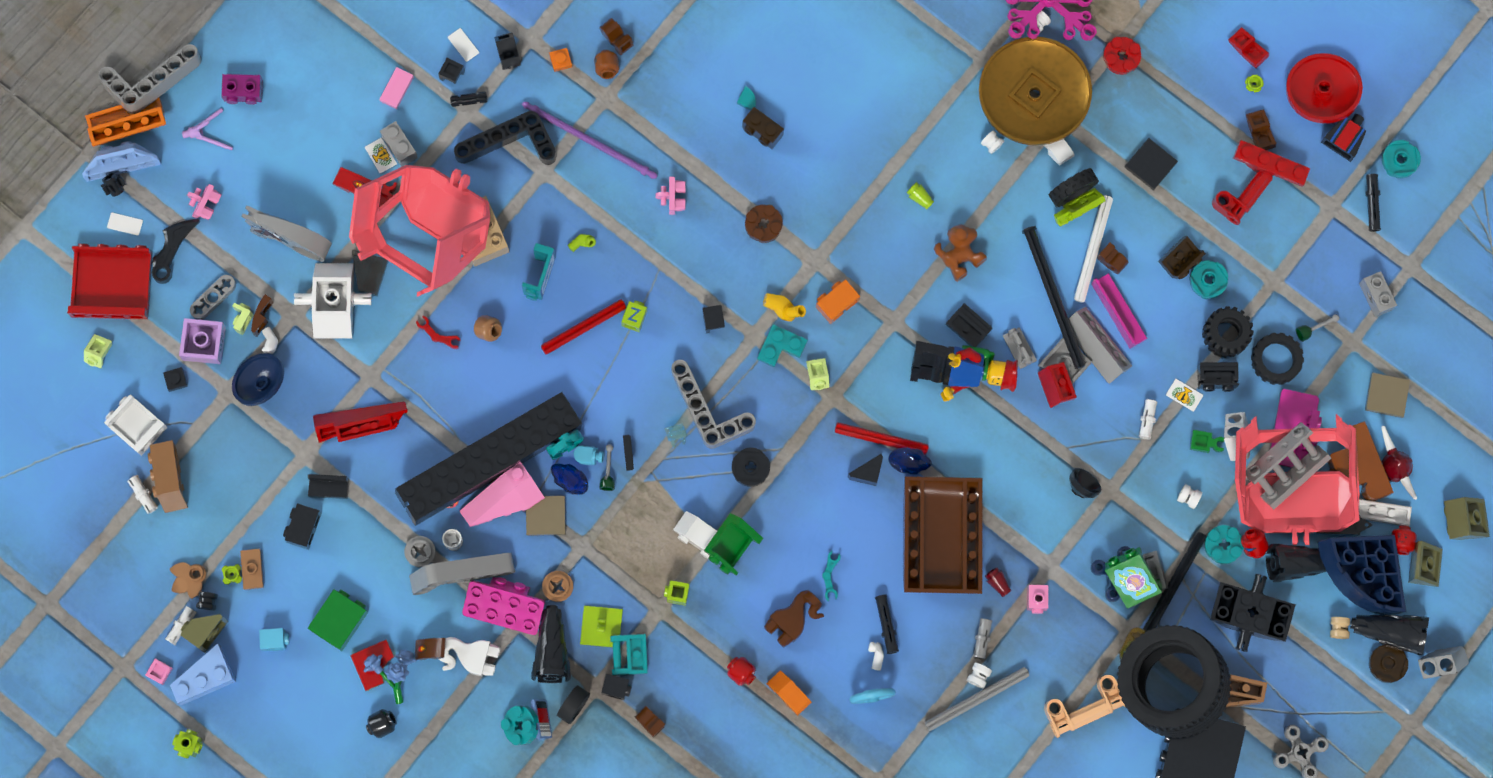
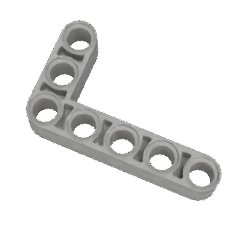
M192 44L185 45L132 87L112 67L102 68L99 71V78L104 88L128 113L137 114L201 64V56L196 46Z
M676 360L672 364V376L706 447L710 449L717 448L754 430L756 419L751 413H743L716 425L688 364L684 360ZM676 367H684L685 372L683 374L676 373ZM690 383L693 385V389L685 391L683 385ZM698 400L702 405L699 408H693L691 402ZM706 417L710 422L704 426L699 423V419ZM750 419L753 424L750 427H745L742 425V421ZM726 427H733L735 432L732 435H727L724 429ZM711 434L717 437V441L714 443H710L707 440V437Z
M502 553L429 564L409 575L413 595L428 593L444 584L515 573L512 554Z

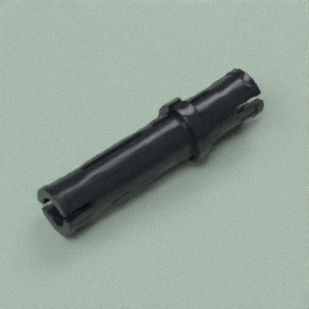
M1378 174L1366 175L1367 191L1365 196L1368 198L1369 231L1377 232L1381 231L1379 196L1381 192L1378 190Z
M887 595L876 596L875 600L883 631L881 636L885 640L887 654L899 652L895 637L897 632L893 627Z

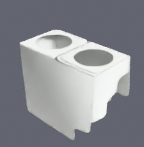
M1245 412L1225 415L1224 441L1230 461L1236 460V436L1228 435V430L1232 427H1239L1241 429L1248 426ZM1233 418L1237 423H1230L1228 419ZM1250 451L1246 454V459L1250 457Z

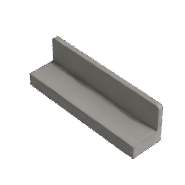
M1086 307L1076 311L1069 318L1079 347L1093 361V365L1108 383H1111L1119 375L1132 367L1127 358Z

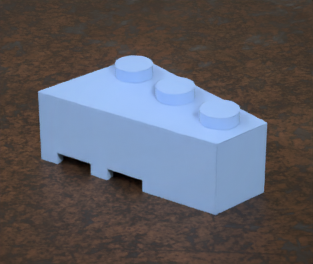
M217 643L175 680L170 687L177 703L182 706L236 681L223 649Z

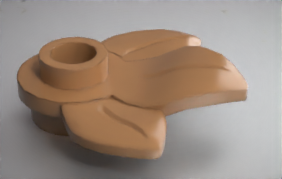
M185 562L172 566L170 571L177 577L173 583L172 592H187L191 599L198 596V592L202 590V582L206 578L205 568L199 564L190 566ZM195 571L200 572V576L197 578L193 576Z

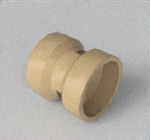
M1331 617L1332 630L1330 631V637L1349 639L1350 632L1348 631V626L1350 625V618Z

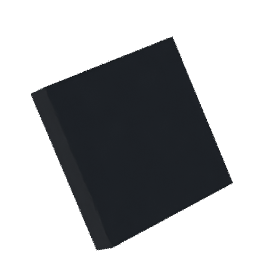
M1148 138L1125 165V168L1154 191L1178 161Z

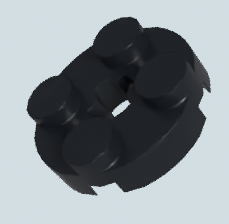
M757 448L741 450L732 461V474L735 480L747 487H755L764 483L770 472L769 459ZM749 462L754 463L753 466L756 465V469L753 472H748V469H745Z

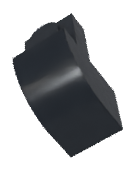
M513 33L494 37L502 69L521 66Z

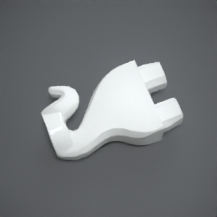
M454 637L445 638L444 658L439 659L448 664L443 666V671L451 670L456 666L455 658L449 654V650L454 649L461 664L469 673L481 677L483 675L494 676L496 665L486 662L488 656L499 657L500 647L485 640L464 643Z

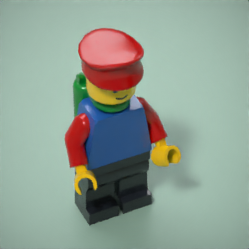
M916 341L910 381L918 382V379H924L935 383L943 382L942 384L949 386L945 387L943 392H941L942 399L945 402L953 399V394L962 389L978 387L981 377L982 381L987 379L990 385L1001 386V391L1009 389L1013 392L1017 385L1018 360H1007L1006 362L993 360L995 353L985 348L962 345V348L956 346H949L947 348L942 345Z

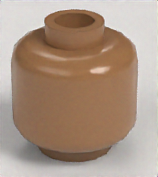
M482 315L475 321L474 333L478 338L492 342L500 337L502 324L497 318Z

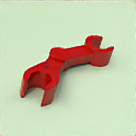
M422 316L426 321L425 325L422 326L416 321L418 328L425 330L433 342L444 343L452 349H459L458 346L451 344L453 340L461 341L458 336L439 335L431 328L429 320L425 316Z

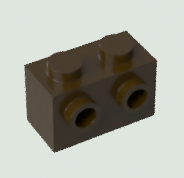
M755 107L752 108L742 121V128L748 135H753L763 146H768L771 149L775 147L784 134V128Z

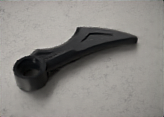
M199 219L182 221L162 230L165 237L163 249L152 258V276L157 283L165 284L171 280L172 271L169 267L182 241L200 223ZM158 270H167V275L164 278H158Z

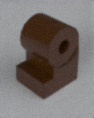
M1111 242L1097 257L1102 264L1116 274H1119L1129 263L1127 258L1118 252Z
M647 706L635 716V719L653 738L666 726Z

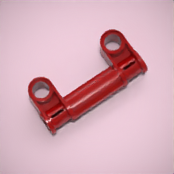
M1247 165L1256 172V175L1238 199L1227 191H1220L1212 200L1213 208L1225 216L1231 223L1239 225L1243 215L1250 211L1251 207L1273 180L1272 174ZM1218 198H1224L1226 205L1220 204Z

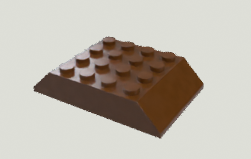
M905 476L903 496L904 593L982 594V478Z

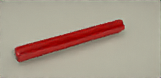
M622 299L618 300L541 345L543 352L549 354L625 310L626 305Z
M839 422L835 427V433L923 455L927 454L929 445Z

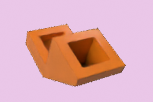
M781 670L766 683L797 716L812 703Z

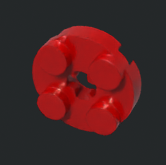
M1115 37L1106 45L1103 59L1111 72L1124 75L1138 67L1141 61V48L1139 44L1130 38ZM1125 52L1127 59H1119L1120 56L1117 53Z

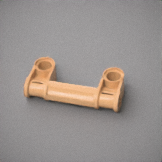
M1104 675L1097 681V688L1102 699L1067 714L1063 703L1058 699L1046 702L1044 711L1056 738H1059L1061 734L1069 730L1074 731L1111 714L1117 708L1125 707L1121 700L1122 697L1119 695L1118 683L1112 675ZM1104 679L1110 680V689L1103 687L1102 681ZM1051 703H1056L1059 707L1056 714L1052 713L1049 709Z

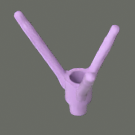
M222 108L198 125L182 131L183 138H196L225 149L233 150V147L203 136L202 128L223 112Z

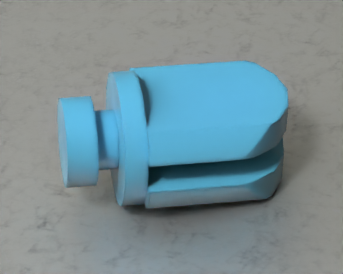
M580 445L574 451V458L580 464L596 465L597 460L599 463H603L604 451H599L598 453V448Z

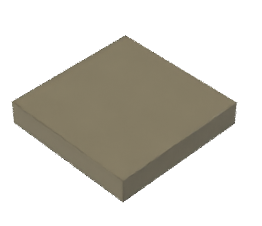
M1372 372L1365 411L1403 418L1410 380Z
M544 496L543 500L526 510L527 536L566 535L565 496Z

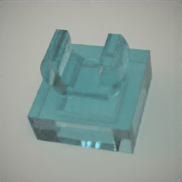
M683 423L664 428L666 437L673 447H676V439H681L683 445L686 443L684 437L687 434Z

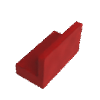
M1064 362L1049 365L1038 372L1050 408L1077 398Z

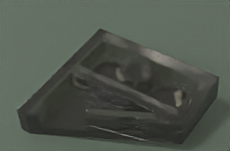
M352 250L359 292L372 293L373 296H378L388 260L372 255L360 261L358 256L360 252Z

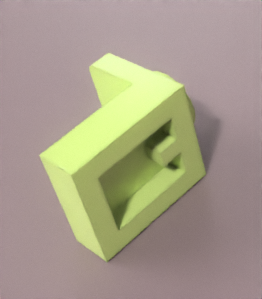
M234 303L232 307L241 314L235 317L233 328L237 333L243 335L254 315L250 311L251 308L243 303H240V305Z
M94 334L84 349V362L90 366L102 368L103 359L111 348L112 341Z
M825 358L806 361L810 389L822 390L829 388V375Z

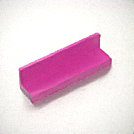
M1107 274L1099 279L1095 278L1091 285L1128 347L1131 349L1147 339L1146 335L1110 275Z

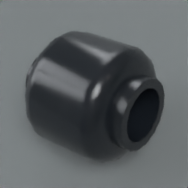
M381 709L368 717L366 729L370 735L382 738L395 730L397 721L391 711Z

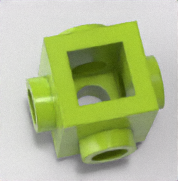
M187 729L186 732L180 731L179 734L175 735L172 745H174L173 750L178 751V756L189 759V756L196 758V755L200 753L203 746L202 738L197 736L198 732ZM185 740H189V745L184 747Z

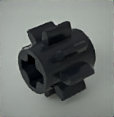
M110 173L102 179L104 184L101 187L106 195L111 194L112 197H115L124 191L123 186L126 183L120 174L116 176L115 173Z

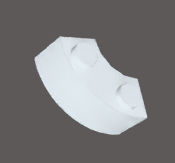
M686 511L673 530L679 534L677 538L685 544L689 542L701 550L700 554L708 559L709 555L704 552V549L717 530L706 524L699 517Z

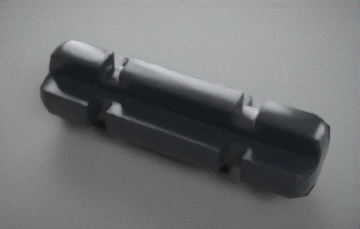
M478 92V94H462L460 97L458 95L451 96V106L456 107L459 104H462V106L477 104V102L486 103L487 93Z

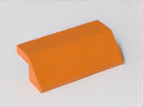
M160 97L137 114H130L121 105L85 115L88 124L87 130L93 147L166 125L165 113Z

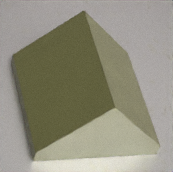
M1424 541L1416 542L1415 549L1411 553L1408 583L1439 587L1443 549Z

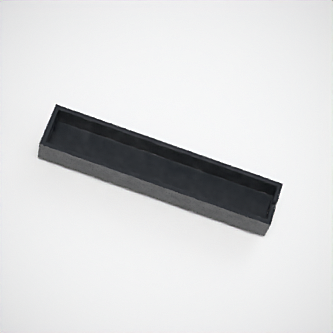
M563 392L398 486L395 488V494L402 506L406 507L407 514L416 526L499 478L504 472L519 462L524 463L545 451L549 445L557 444L560 441L559 437L567 432L570 434L577 429L581 430L582 422Z

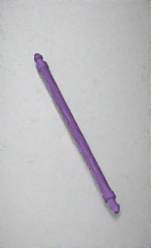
M529 102L522 103L524 109L535 111L544 120L550 121V123L573 134V136L575 135V137L600 149V151L602 150V152L613 158L619 159V161L631 168L640 171L642 175H648L651 179L657 178L656 172L650 171L649 167L642 166V164L640 165V163L629 157L623 156V154L613 150V148L602 144V142L600 143V141L598 142V140L573 128V126L571 127V125L560 119L554 118V116L544 112L538 106H533Z

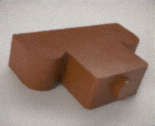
M1365 421L1353 425L1356 429L1359 486H1363L1361 491L1363 498L1376 501L1390 496L1394 492ZM1345 448L1330 454L1331 459L1327 462L1330 468L1329 471H1340L1349 478V450Z

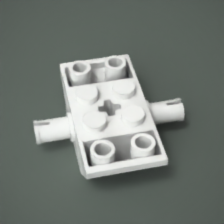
M315 263L312 292L294 293V305L312 306L314 339H352L353 307L355 305H372V293L354 292V263ZM332 296H335L336 300L331 302L329 299H332Z

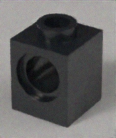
M606 674L601 694L625 700L626 696H630L632 685H629V679Z

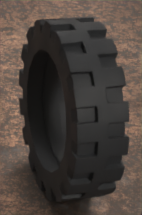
M1088 168L1060 183L1048 195L1055 207H1060L1092 189L1099 180L1092 168Z
M1271 333L1264 336L1253 348L1251 355V365L1256 371L1255 374L1260 376L1262 381L1270 382L1272 385H1282L1290 382L1301 371L1302 364L1304 363L1303 350L1300 349L1299 342H1295L1292 336H1286L1285 333ZM1280 344L1289 349L1292 354L1293 363L1287 372L1276 374L1265 367L1262 361V354L1267 346Z

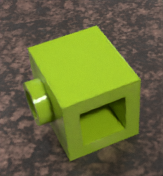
M670 580V584L665 586L664 597H667V603L686 606L689 584Z

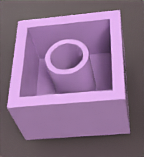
M184 318L179 352L180 358L183 361L221 364L226 330L223 322Z

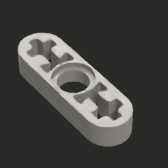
M230 275L221 276L191 305L190 313L194 319H205L235 290L236 282ZM224 281H226V282H229V281H230V285H231V286H230L229 288H228V287H224L223 282H224ZM217 287H219L220 290L222 289V292L224 293L223 295H221L219 290L216 289ZM210 293L218 294L216 302L208 301ZM203 300L210 306L209 308L206 305L204 306ZM197 307H198V308H202L203 313H202V314H199V313L196 314V310H195V309H196Z

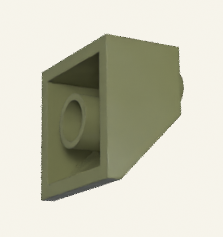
M1462 497L1444 501V513L1447 518L1449 539L1465 540L1490 537L1484 499Z
M220 614L194 618L182 626V633L180 635L205 653L226 626L228 620Z

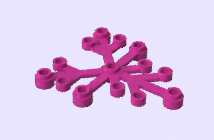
M1006 0L1011 5L1017 4L1019 1L1039 2L1031 11L1017 10L1015 8L1009 11L1007 17L1010 21L1023 18L1020 22H1013L1010 25L1008 33L1012 38H1020L1028 24V37L1031 39L1037 38L1040 30L1037 27L1036 16L1045 7H1053L1064 17L1065 31L1063 32V37L1066 40H1072L1076 32L1073 26L1080 31L1082 39L1086 41L1092 40L1097 33L1095 26L1087 24L1092 18L1090 12H1069L1060 4L1078 3L1081 7H1087L1092 0H1085L1086 2L1083 0Z

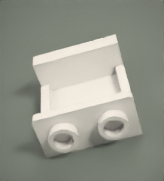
M130 394L119 402L120 406L115 411H111L106 416L104 423L142 456L168 427Z

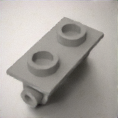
M1020 327L1017 329L1013 328L1008 331L1009 333L1003 335L1014 359L1018 360L1020 369L1037 361Z

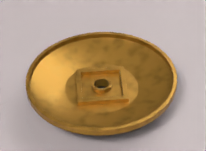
M1025 37L1005 44L987 61L980 78L979 99L987 120L1000 134L1021 144L1046 145L1066 138L1081 125L1090 108L1092 83L1085 64L1072 49L1050 38L1037 37L1031 39ZM1031 90H1037L1039 91L1040 96L1037 98H1033L1030 96L1029 92Z

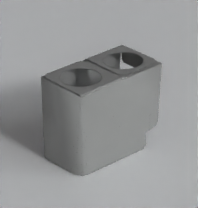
M1462 646L1435 650L1418 660L1423 679L1455 674L1469 664L1465 649ZM1444 658L1450 659L1453 663V668H1448L1445 671L1442 670L1440 661ZM1425 662H1431L1435 666V672L1432 675L1424 673V670H1426Z

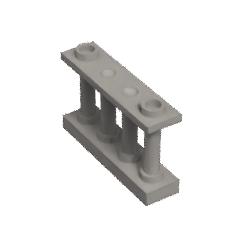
M1302 422L1246 470V477L1253 484L1259 482L1265 490L1260 497L1273 510L1331 459L1329 454L1320 446L1314 447L1308 437L1313 432ZM1302 443L1309 453L1299 460L1294 450ZM1288 456L1294 467L1285 473L1279 463ZM1273 469L1280 479L1271 486L1264 476Z

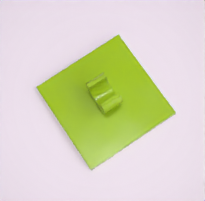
M584 606L580 645L613 648L610 636L620 635L623 609Z

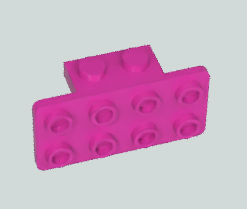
M1283 389L1280 394L1274 429H1294L1300 422L1308 428H1320L1322 417H1319L1320 411H1317L1318 396ZM1318 442L1311 443L1314 447H1316ZM1271 443V448L1277 443ZM1302 443L1294 450L1299 460L1309 453ZM1288 456L1279 463L1281 466L1294 467Z
M493 577L490 584L472 580L468 585L462 614L480 621L536 635L545 602L542 599L528 596L530 587L520 582H509L502 577Z

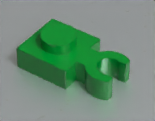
M1193 430L1189 450L1209 453L1210 448H1213L1216 452H1223L1224 448H1219L1217 442H1224V438L1217 437L1212 439V433Z

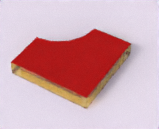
M387 640L350 655L366 692L384 684L383 677L380 674H377L375 671L364 672V661L372 654L377 657L382 655L380 666L384 669L387 663L394 659Z

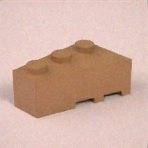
M173 440L150 445L151 453H148V460L153 467L150 470L152 481H155V486H152L154 498L158 497L165 513L188 508L187 502L183 497L184 485L181 484V469Z
M1230 674L1231 691L1226 708L1256 705L1264 702L1267 688L1266 682Z

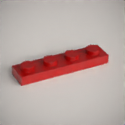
M1243 140L1239 141L1233 159L1301 187L1304 186L1310 168Z

